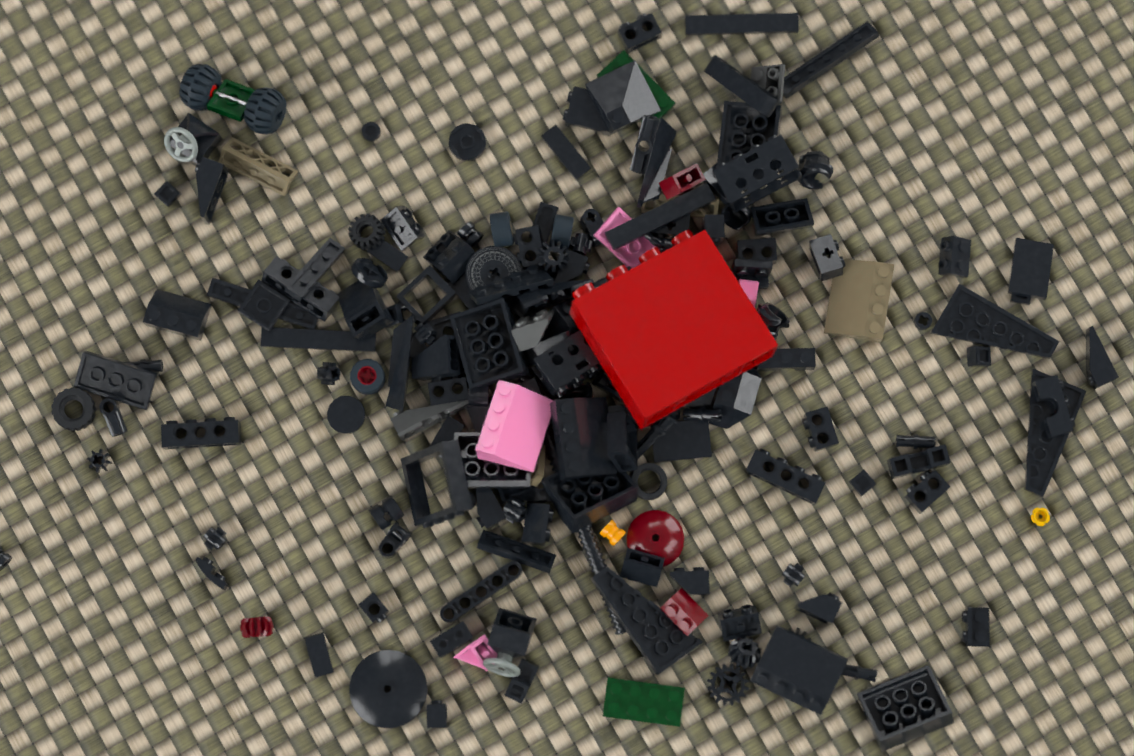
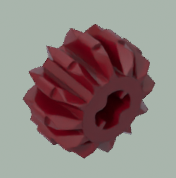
M269 616L243 618L240 625L242 637L251 638L272 635V618Z

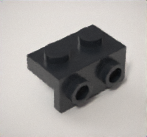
M957 236L943 237L941 239L940 260L938 264L939 275L968 277L971 240Z

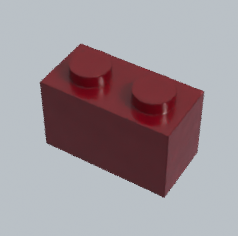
M698 163L659 182V185L668 200L706 179Z
M683 588L679 589L660 608L686 636L709 616Z

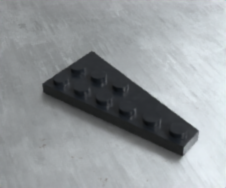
M961 284L957 286L930 333L1047 359L1051 358L1060 342Z
M1032 369L1024 490L1044 497L1069 433L1048 439L1043 420L1055 414V406L1048 400L1037 402L1032 383L1051 376ZM1062 381L1064 385L1062 392L1064 398L1067 397L1070 405L1068 412L1075 421L1086 390Z
M606 567L590 578L656 675L662 673L703 643L701 639L696 638L691 633L686 636L660 607L651 600H647L641 595L642 593L637 589H633L610 568Z

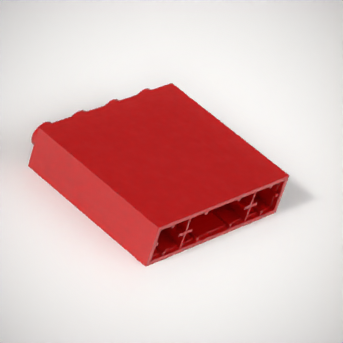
M686 230L672 239L673 247L661 253L658 247L652 248L639 257L640 265L629 271L625 265L618 266L605 276L608 282L597 288L592 283H587L579 287L572 294L575 300L572 301L569 314L640 429L649 426L772 358L778 347L774 337L706 230L696 235H693L691 230Z

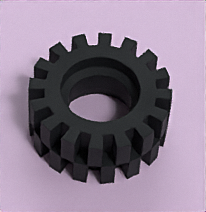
M366 213V217L364 214H361L360 219L355 217L356 222L352 221L350 224L353 227L348 229L351 241L364 251L365 248L367 251H371V247L376 249V244L380 246L382 244L380 239L384 241L385 237L383 235H386L385 227L380 220ZM368 226L373 227V232L369 237H361V232L364 228Z

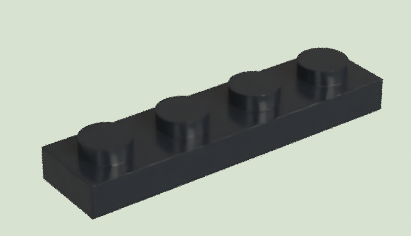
M329 238L288 283L284 291L298 301H301L344 253L345 248Z
M484 529L477 544L478 549L549 574L556 555Z

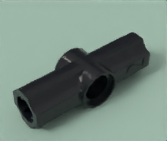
M643 116L630 170L635 173H646L660 120L656 116ZM641 141H646V142H648V143H649V147H648V148H643V147L640 145V142H641Z

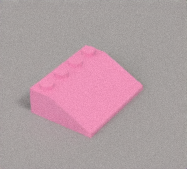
M498 380L475 449L477 457L482 460L534 472L551 420L550 403L554 400L517 384Z

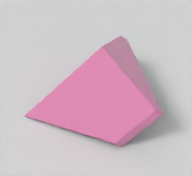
M483 635L453 658L488 671L484 667L483 661L486 658H497L498 654L488 645L489 640Z

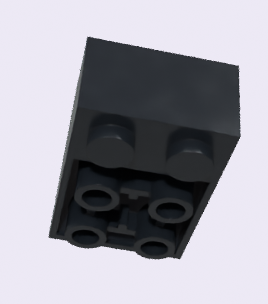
M358 280L337 293L340 297L339 303L345 321L353 337L363 342L394 322L377 288L370 287Z

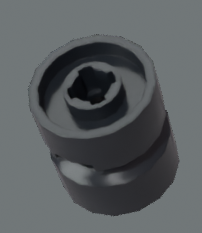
M391 495L382 500V505L376 504L369 509V512L382 531L391 525L392 520L398 521L405 516Z

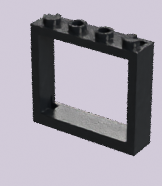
M458 440L440 442L401 458L415 526L422 525L423 528L433 527L436 524L455 519V517L463 516L465 511L472 509ZM441 455L452 507L431 514L420 463Z

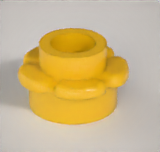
M1037 507L1032 511L1031 520L1037 526H1044L1045 523L1049 522L1050 515L1046 508Z

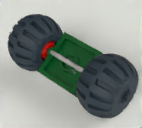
M197 64L191 66L185 72L180 83V98L187 107L197 111L209 110L242 122L244 119L247 126L258 134L274 133L279 129L285 118L287 103L280 92L267 87L255 90L227 79L222 83L220 74L209 65Z

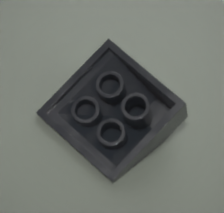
M636 61L585 84L610 135L641 121L644 115H654L661 111Z

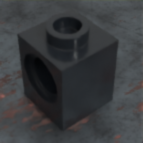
M374 592L358 604L373 623H381L388 617L387 613L389 610ZM373 604L380 606V612L376 615L370 613V607Z
M431 700V704H426L427 728H447V704H442V700Z

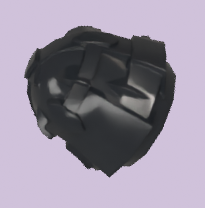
M814 150L800 156L798 166L802 178L797 180L800 185L814 190L823 188V183L814 178L818 173L825 175L828 179L831 178L833 167L830 165V158L826 154Z
M768 302L758 304L756 311L776 340L779 329L788 328L790 320L785 313Z

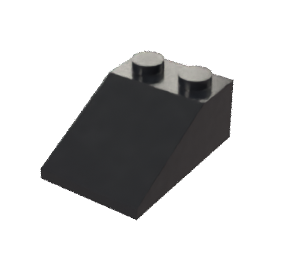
M202 157L201 162L198 161L195 167V172H197L199 208L201 218L206 224L210 225L229 171L224 164Z

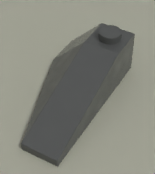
M464 400L406 411L399 410L393 414L391 421L400 439L404 441L446 419L448 415L452 416L469 406V402Z

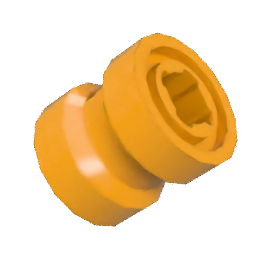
M611 520L599 534L603 538H607L614 547L626 532L623 529H619L616 523Z

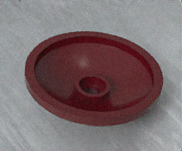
M660 510L646 511L638 515L630 524L626 538L627 547L665 558L663 567L673 563L681 554L684 546V532L678 520L671 514ZM655 534L659 536V540L656 542L652 540V536Z

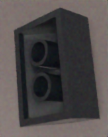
M807 198L751 207L752 226L755 237L811 228L814 225Z
M157 289L148 303L143 323L149 327L201 341L212 304Z

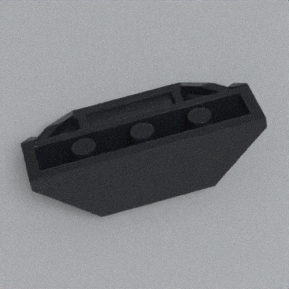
M755 367L719 386L713 409H721L722 413L719 414H723V419L721 422L709 421L710 425L728 429L751 416L761 382V376Z

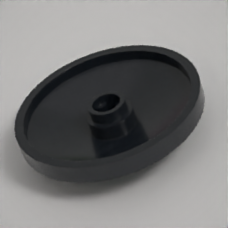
M382 650L365 657L355 668L349 686L350 699L355 711L363 720L380 728H396L412 721L422 710L428 691L426 676L421 666L409 655L395 650ZM386 685L391 686L390 692L386 693L384 691Z

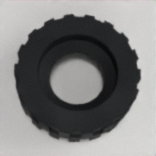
M66 388L53 399L51 412L54 420L61 427L70 431H80L83 428H87L93 422L96 411L95 401L82 389ZM71 400H77L83 405L81 416L75 419L67 417L64 411L65 405Z

